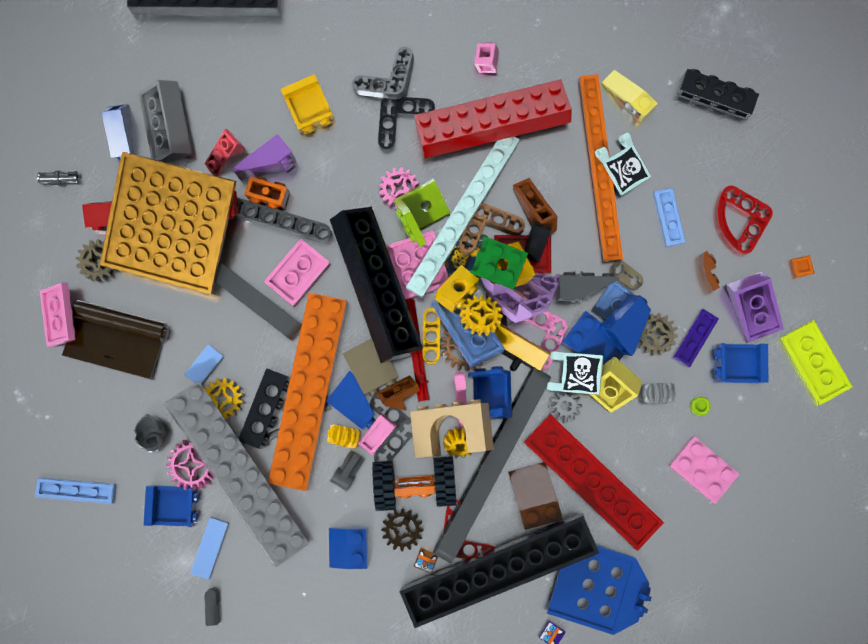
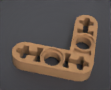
M481 203L462 234L459 242V251L464 255L474 253L485 224L512 235H520L524 231L525 221L519 216ZM483 209L485 214L479 216L478 211ZM489 212H492L490 220H488ZM495 215H501L504 218V221L502 223H496L493 217ZM507 218H508V219H510V221H509V223H508V226L506 227L505 225H506ZM516 222L519 223L517 230L513 229ZM477 225L480 230L477 233H472L469 227ZM470 237L472 238L470 243L471 247H469L467 250L464 248V244L467 243L468 238Z

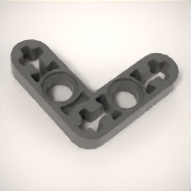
M402 47L397 51L390 79L362 75L355 77L352 81L355 93L390 99L402 98L406 93L414 62L412 50L408 47ZM399 70L406 71L403 76L396 75ZM397 82H399L400 89H398L397 92H394V90L397 89ZM377 84L384 85L380 91L374 90V87Z
M374 395L371 398L370 405L374 411L381 415L384 409L380 406L375 407L376 403L374 400L379 398L377 395ZM390 407L384 414L388 418V413L391 410H396L399 413V418L396 421H392L397 425L395 430L375 452V462H379V453H385V445L395 452L393 455L389 452L386 456L387 461H392L413 436L412 433L407 432L404 435L407 439L404 441L400 435L396 434L398 430L400 433L404 431V424L409 425L411 423V419L400 409ZM393 437L401 440L399 448L395 449L390 446V440Z

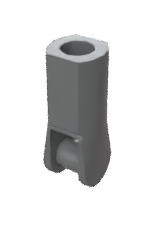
M211 588L204 595L206 626L219 624L217 591Z

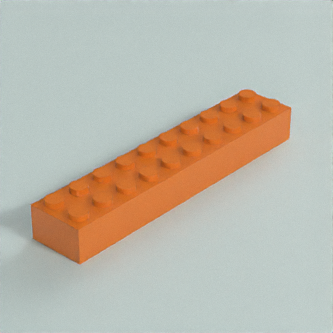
M314 293L308 294L268 484L302 491L309 490L325 416L326 400L329 397L347 312V300Z

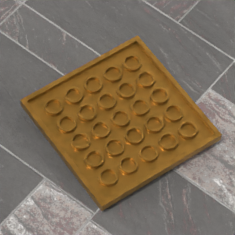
M122 152L100 265L211 295L214 289L237 181Z

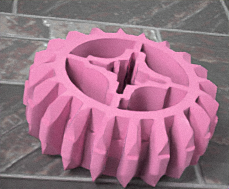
M182 440V446L175 444L177 451L170 450V453L174 456H168L167 460L171 461V464H166V468L172 469V471L167 472V475L174 474L171 482L179 480L176 485L177 487H181L184 483V490H188L190 486L194 491L196 490V485L199 489H203V483L206 486L210 485L208 478L214 480L208 469H206V472L200 479L196 480L198 470L206 466L199 460L190 442L188 444L186 440ZM189 449L187 459L184 462H179L180 456ZM192 461L194 463H201V465H196V467L184 466V464H189ZM179 468H183L188 472L190 480L182 476Z

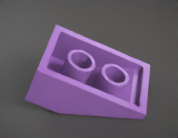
M277 134L238 163L232 170L240 180L249 179L250 176L257 177L279 173L283 170L287 171L294 166L296 159Z
M763 271L726 284L731 303L747 342L784 329L771 278Z

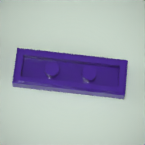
M701 309L672 358L688 368L691 367L719 318Z

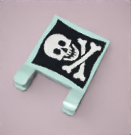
M628 132L618 137L619 142L625 149L609 158L605 147L595 151L596 157L604 165L620 195L625 194L651 177L635 149L631 135Z
M551 352V359L564 361L562 384L549 382L547 384L548 390L600 395L603 367L602 355Z

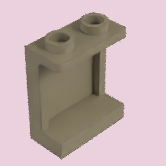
M372 338L343 353L364 395L369 394V396H373L376 392L380 391V387L384 385L388 387L397 382L396 379L399 376L391 361L380 363Z

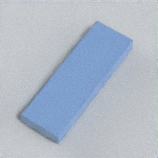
M673 187L654 191L666 247L685 243Z
M209 517L190 574L207 580L210 579L229 523Z

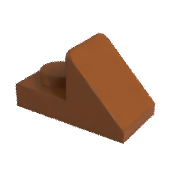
M409 375L376 392V395L385 406L406 411L403 399L420 390L418 384Z

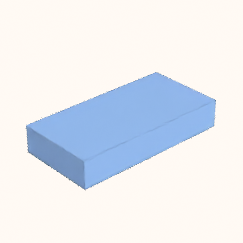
M208 344L184 375L194 383L199 380L202 385L224 356Z

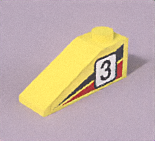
M616 70L601 82L640 123L658 104L646 91Z

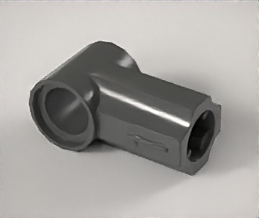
M351 450L341 467H338L330 482L347 492L365 458Z

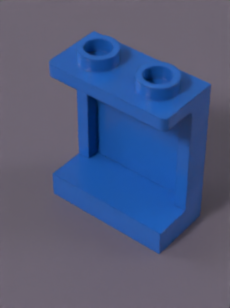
M717 344L714 350V357L717 359L714 375L717 378V383H769L768 344Z
M502 366L491 367L492 370L486 371L485 368H477L475 372H469L468 377L474 379V400L481 399V403H489L490 420L512 418L511 371L504 370Z
M146 486L143 526L193 527L198 521V511H195V507L199 501V492L194 491L190 487H188V490H184L182 486Z

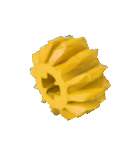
M332 424L327 432V441L343 447L356 448L360 440V431Z
M455 426L454 430L449 429L448 434L444 436V448L448 451L449 456L454 455L457 459L458 456L465 458L466 454L471 455L472 453H468L464 426L461 429Z

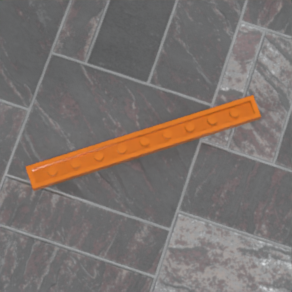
M599 75L580 76L579 84L603 262L623 260L613 181L602 162L595 155V151L602 147H605L609 154Z

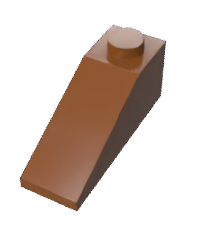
M528 178L513 184V189L531 226L535 222L552 228L550 234L557 231L558 216L531 179Z

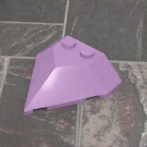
M535 273L536 275L528 284L517 286L514 290L481 278L487 296L491 297V302H498L496 308L501 307V312L511 321L517 323L547 311L558 289L560 274H556V277L546 276L545 273Z

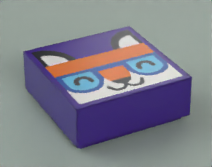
M548 621L539 638L547 644H559L566 631Z

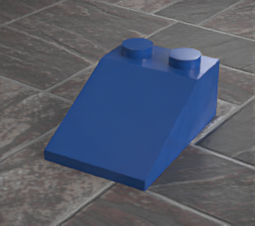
M587 311L580 316L561 342L562 345L576 354L602 355L603 364L614 357L620 361L624 355L619 352L600 326L603 323Z

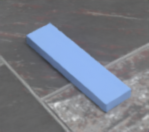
M37 478L35 497L113 504L116 484Z

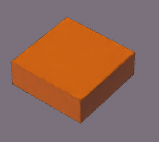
M810 255L790 260L794 278L815 274Z

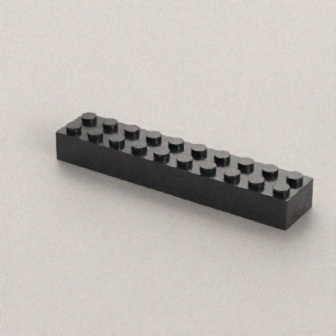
M580 513L402 586L399 592L413 626L417 628L597 555L599 550L584 514Z

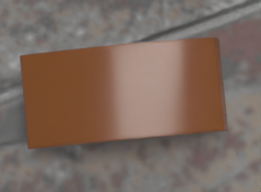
M705 251L699 255V263L704 284L710 294L720 288V282L718 277L711 273V270L717 267L715 265L716 260L711 253L709 254Z

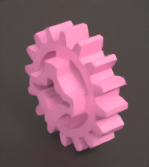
M403 167L399 171L393 168V173L386 171L387 177H381L384 183L379 184V188L383 189L379 191V194L385 195L382 200L383 202L388 200V206L391 207L392 204H395L394 199L411 191L407 187L408 180L412 185V190L419 185V181H414L416 175L410 176L409 169L405 173L403 172ZM402 185L403 190L396 192L395 186L399 187ZM387 186L392 189L390 196L387 193Z

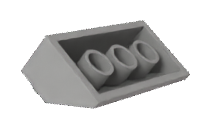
M157 80L141 91L139 98L151 159L167 163L181 160L192 154L178 81Z

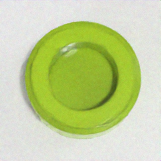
M696 397L691 401L690 409L693 414L704 416L709 413L711 404L705 397Z

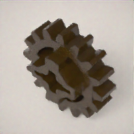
M404 508L401 509V513L394 510L393 516L391 514L387 515L389 521L383 520L386 527L381 528V531L386 532V534L382 538L389 539L387 545L394 544L393 550L397 546L400 547L402 552L406 546L411 550V544L413 543L417 546L416 539H422L419 532H423L424 529L419 528V525L423 522L416 520L418 514L411 515L412 510H409L408 513H405ZM398 517H404L403 521L393 522ZM410 520L413 521L416 531L411 529L409 525ZM405 525V529L408 532H404L403 535L399 534L400 530L397 527ZM389 528L391 530H394L396 535L395 540L390 535ZM406 537L412 538V539H411L410 541H408V542L401 543V541H402L403 538H406Z

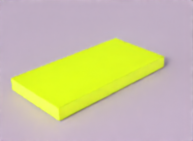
M814 320L779 338L817 406L853 387Z

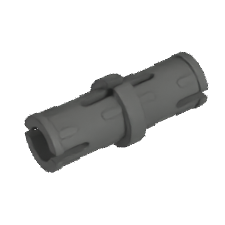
M55 170V172L37 173L39 184L55 183L56 185H61V183H78L79 181L77 179L79 178L78 171L61 172L60 170Z

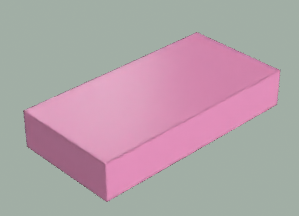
M381 414L358 444L369 454L373 455L397 425L384 414Z

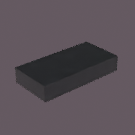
M533 222L524 247V251L529 253L527 259L540 262L552 228Z

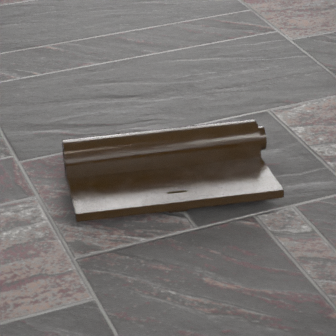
M77 300L72 309L75 340L65 344L62 356L151 380L163 340L167 339L169 334L167 323Z

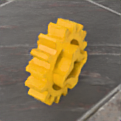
M476 295L473 296L472 300L468 298L466 304L463 303L459 314L462 317L461 324L466 323L464 329L470 328L472 335L478 332L479 337H481L483 332L486 336H489L490 331L494 333L497 327L499 328L503 317L502 314H499L502 310L501 307L496 308L498 302L492 303L491 297H488L486 300L484 295H481L480 299Z
M216 378V383L210 381L211 387H204L224 419H229L228 414L236 416L234 411L241 410L238 404L244 403V401L239 400V397L243 396V393H238L241 387H234L235 381L228 383L227 378H224L223 382H221L220 378ZM219 387V391H217L214 394H211L214 389ZM228 388L233 391L234 397L230 395ZM219 396L226 397V401H222L221 404V401L218 400ZM233 404L229 410L224 412L228 405Z

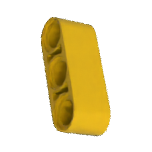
M428 308L423 313V359L430 365L436 364L440 359V317L434 308ZM435 313L437 315L436 321H427V314ZM431 331L437 334L436 340L432 342L426 339L427 333ZM428 351H435L437 358L429 361L426 358Z

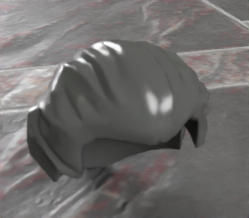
M146 414L135 427L136 437L134 440L146 452H155L165 442L167 432L159 419Z

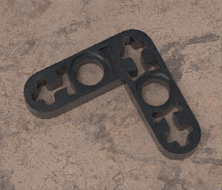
M383 98L381 101L378 133L380 149L387 152L395 147L397 116L414 117V115L425 113L423 108H419V112H416V103H419V107H425V104H429V107L432 109H429L428 112L435 110L434 102L427 98ZM389 101L392 102V105H395L391 107V115L387 114V106H384ZM406 102L413 104L414 107L411 111L403 109V105ZM384 120H392L393 126L388 129L383 126ZM385 133H389V141L392 142L388 146H384V143H381L385 141Z

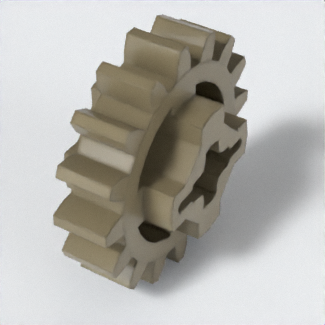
M97 239L96 244L92 240H89V246L83 244L84 250L77 251L81 254L80 257H75L76 260L80 261L76 267L82 268L79 273L82 275L86 274L85 278L89 280L93 278L94 281H98L99 277L104 281L105 275L111 277L110 271H116L117 269L100 265L102 253L98 248L103 249L104 242L102 244V241ZM94 267L96 273L91 272L88 268Z
M653 313L649 315L639 340L642 342L639 347L645 346L646 353L652 350L653 355H656L658 351L660 354H664V349L667 351L671 350L669 345H676L673 338L678 337L677 334H674V331L678 328L672 327L674 321L668 322L667 315L661 318V313H658L656 317H654ZM654 322L651 329H645L649 323ZM657 330V332L663 336H659L656 338V335H653L652 332ZM645 337L651 341V345L646 341ZM663 339H668L663 346H660Z

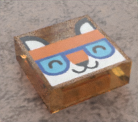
M420 548L414 567L432 574L438 556L434 555L431 551Z

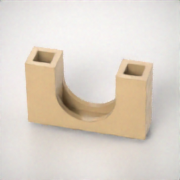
M481 399L470 400L469 405H464L463 402H453L452 407H446V404L434 405V409H429L428 406L417 407V411L410 412L415 458L441 455L439 428L448 416L456 417L463 424L466 432L468 453L494 450L489 403H481Z

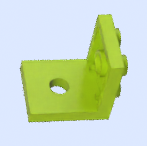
M434 179L393 200L397 207L395 212L403 223L406 234L410 237L412 243L416 241L419 247L427 244L420 229L450 213ZM423 201H430L428 208H421Z

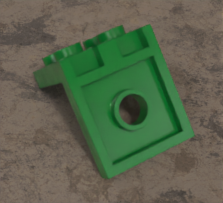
M484 236L470 273L514 290L529 253ZM500 259L508 261V268L506 270L498 268L497 263Z

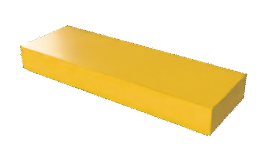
M500 324L495 333L505 350L536 369L542 370L551 354L550 352L503 324Z

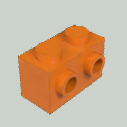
M250 176L244 195L250 199V202L267 204V207L284 210L289 190L283 183H271L266 178Z

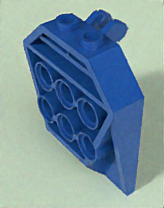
M597 545L599 554L559 570L547 614L615 635L637 623L639 618H642L644 613L648 612V609L643 604L644 601H651L652 597L649 596L651 587H649L650 583L635 557ZM591 560L598 561V567L595 570L589 569V562ZM615 567L620 568V575L618 577H612L611 571ZM586 579H591L593 582L589 589L583 588V582ZM609 586L615 588L612 596H607L605 593ZM581 598L587 600V604L583 608L577 606V602ZM604 605L609 606V612L606 615H601V607Z

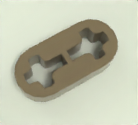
M618 260L611 265L610 273H613L614 277H619L618 281L628 289L637 290L642 286V275L627 263ZM621 265L623 267L622 271L626 273V275H624L621 272L616 274L615 266L618 267ZM627 276H630L631 278L637 277V282L639 284H634L632 286L630 284L631 280Z

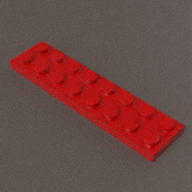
M551 414L524 441L542 461L637 551L664 524L647 505Z

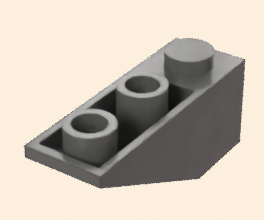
M564 272L558 278V301H579L616 283L619 277H614L613 273H603L602 276H594L595 273L588 272L583 273V276L575 275V272Z

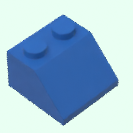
M368 527L329 528V568H368Z

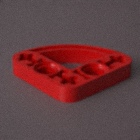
M732 185L727 186L721 191L716 204L718 230L728 246L738 254L747 255L752 252L772 218L773 210L767 204ZM732 191V195L734 197L728 199V194L726 192ZM739 195L742 196V197L738 200V202H737V204H736V203H735V201L737 200L736 198H738ZM744 199H747L751 202L750 209H744L742 207V201ZM726 204L750 217L738 240L733 236L727 225L725 216ZM758 205L757 210L752 213L751 211ZM765 210L767 216L761 218V213L758 211ZM750 225L758 227L759 232L757 235L749 232ZM747 238H750L751 240L747 243L749 249L742 250L740 243L743 244Z

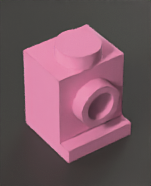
M485 42L484 44H477L474 65L479 73H497L499 49L496 43Z

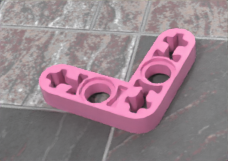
M548 311L542 313L547 317V321L544 324H539L536 321V316L532 320L529 318L524 320L547 331L540 345L541 348L550 353L558 351L568 328L566 320ZM561 322L564 330L560 329L557 336H561L560 339L549 335L550 331L554 333L556 330L554 323L558 324ZM554 339L556 347L548 349L545 345L546 340ZM550 356L547 359L548 364H545L542 370H546L551 366L553 359Z
M454 373L456 402H463L464 405H467L465 373ZM458 419L459 429H461L463 427V424Z

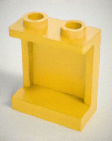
M315 74L280 89L300 134H309L315 130L314 128L327 126L334 120L333 113Z

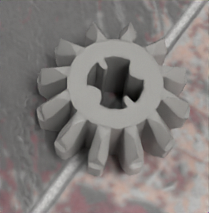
M651 383L643 386L642 397L645 403H672L675 401L676 390L675 385L672 383Z
M558 391L556 392L558 399L551 397V401L555 402V405L551 404L549 408L556 409L551 412V415L553 416L558 413L557 421H560L562 416L564 423L568 422V416L574 421L573 413L576 415L581 414L576 410V408H582V404L576 405L580 397L573 399L575 393L571 392L568 396V392H563L562 397ZM563 401H564L565 403H568V402H569V404H570V407H568V408H569V411H567L566 409H565V410H562V409H561V406H563V404H561V403H562Z

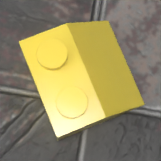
M614 357L603 364L600 395H590L612 413L639 395L642 380Z

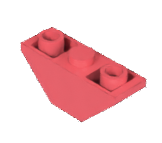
M225 129L204 164L213 175L219 176L239 160L245 147L232 132Z

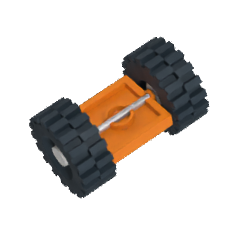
M453 456L434 457V475L395 477V480L393 461L373 462L372 477L375 510H396V497L402 499L410 498L412 495L429 497L431 494H435V490L437 507L457 506Z

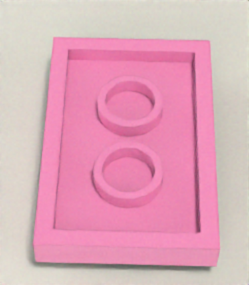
M300 238L264 282L294 307L330 265V262Z
M59 283L40 290L47 347H54L75 340L73 311L71 309L68 283Z
M695 436L690 439L669 465V467L714 504L718 502L740 475Z

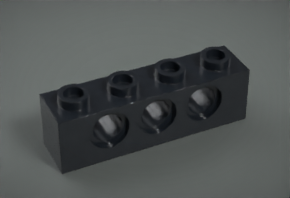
M687 69L683 74L676 95L748 120L753 114L759 93L748 87H739L731 81H721L714 75L707 76L701 74L697 69ZM701 83L704 86V90L698 89L696 84ZM715 89L720 90L721 93H722V96L716 95L715 92H714V90H715ZM732 96H737L740 102H735Z
M266 368L238 438L240 442L258 449L267 446L270 436L267 434L270 428H274L277 421L275 417L276 412L281 410L284 404L282 397L284 392L288 391L289 376ZM272 386H276L278 389V393L274 397H271L268 393L269 388ZM264 404H268L271 408L270 413L264 415L261 411ZM257 422L263 424V431L257 433L254 429Z

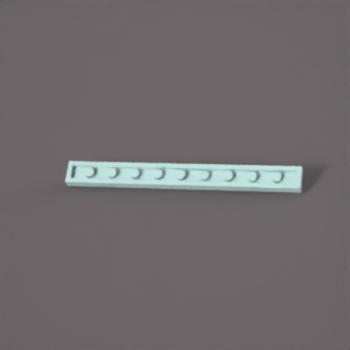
M510 137L498 140L407 284V290L421 298L425 296L519 144L520 139Z

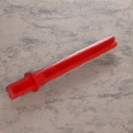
M406 299L420 338L415 300ZM421 350L411 355L415 382L420 390L417 392L418 402L430 400L427 386L429 380L426 379L423 352Z

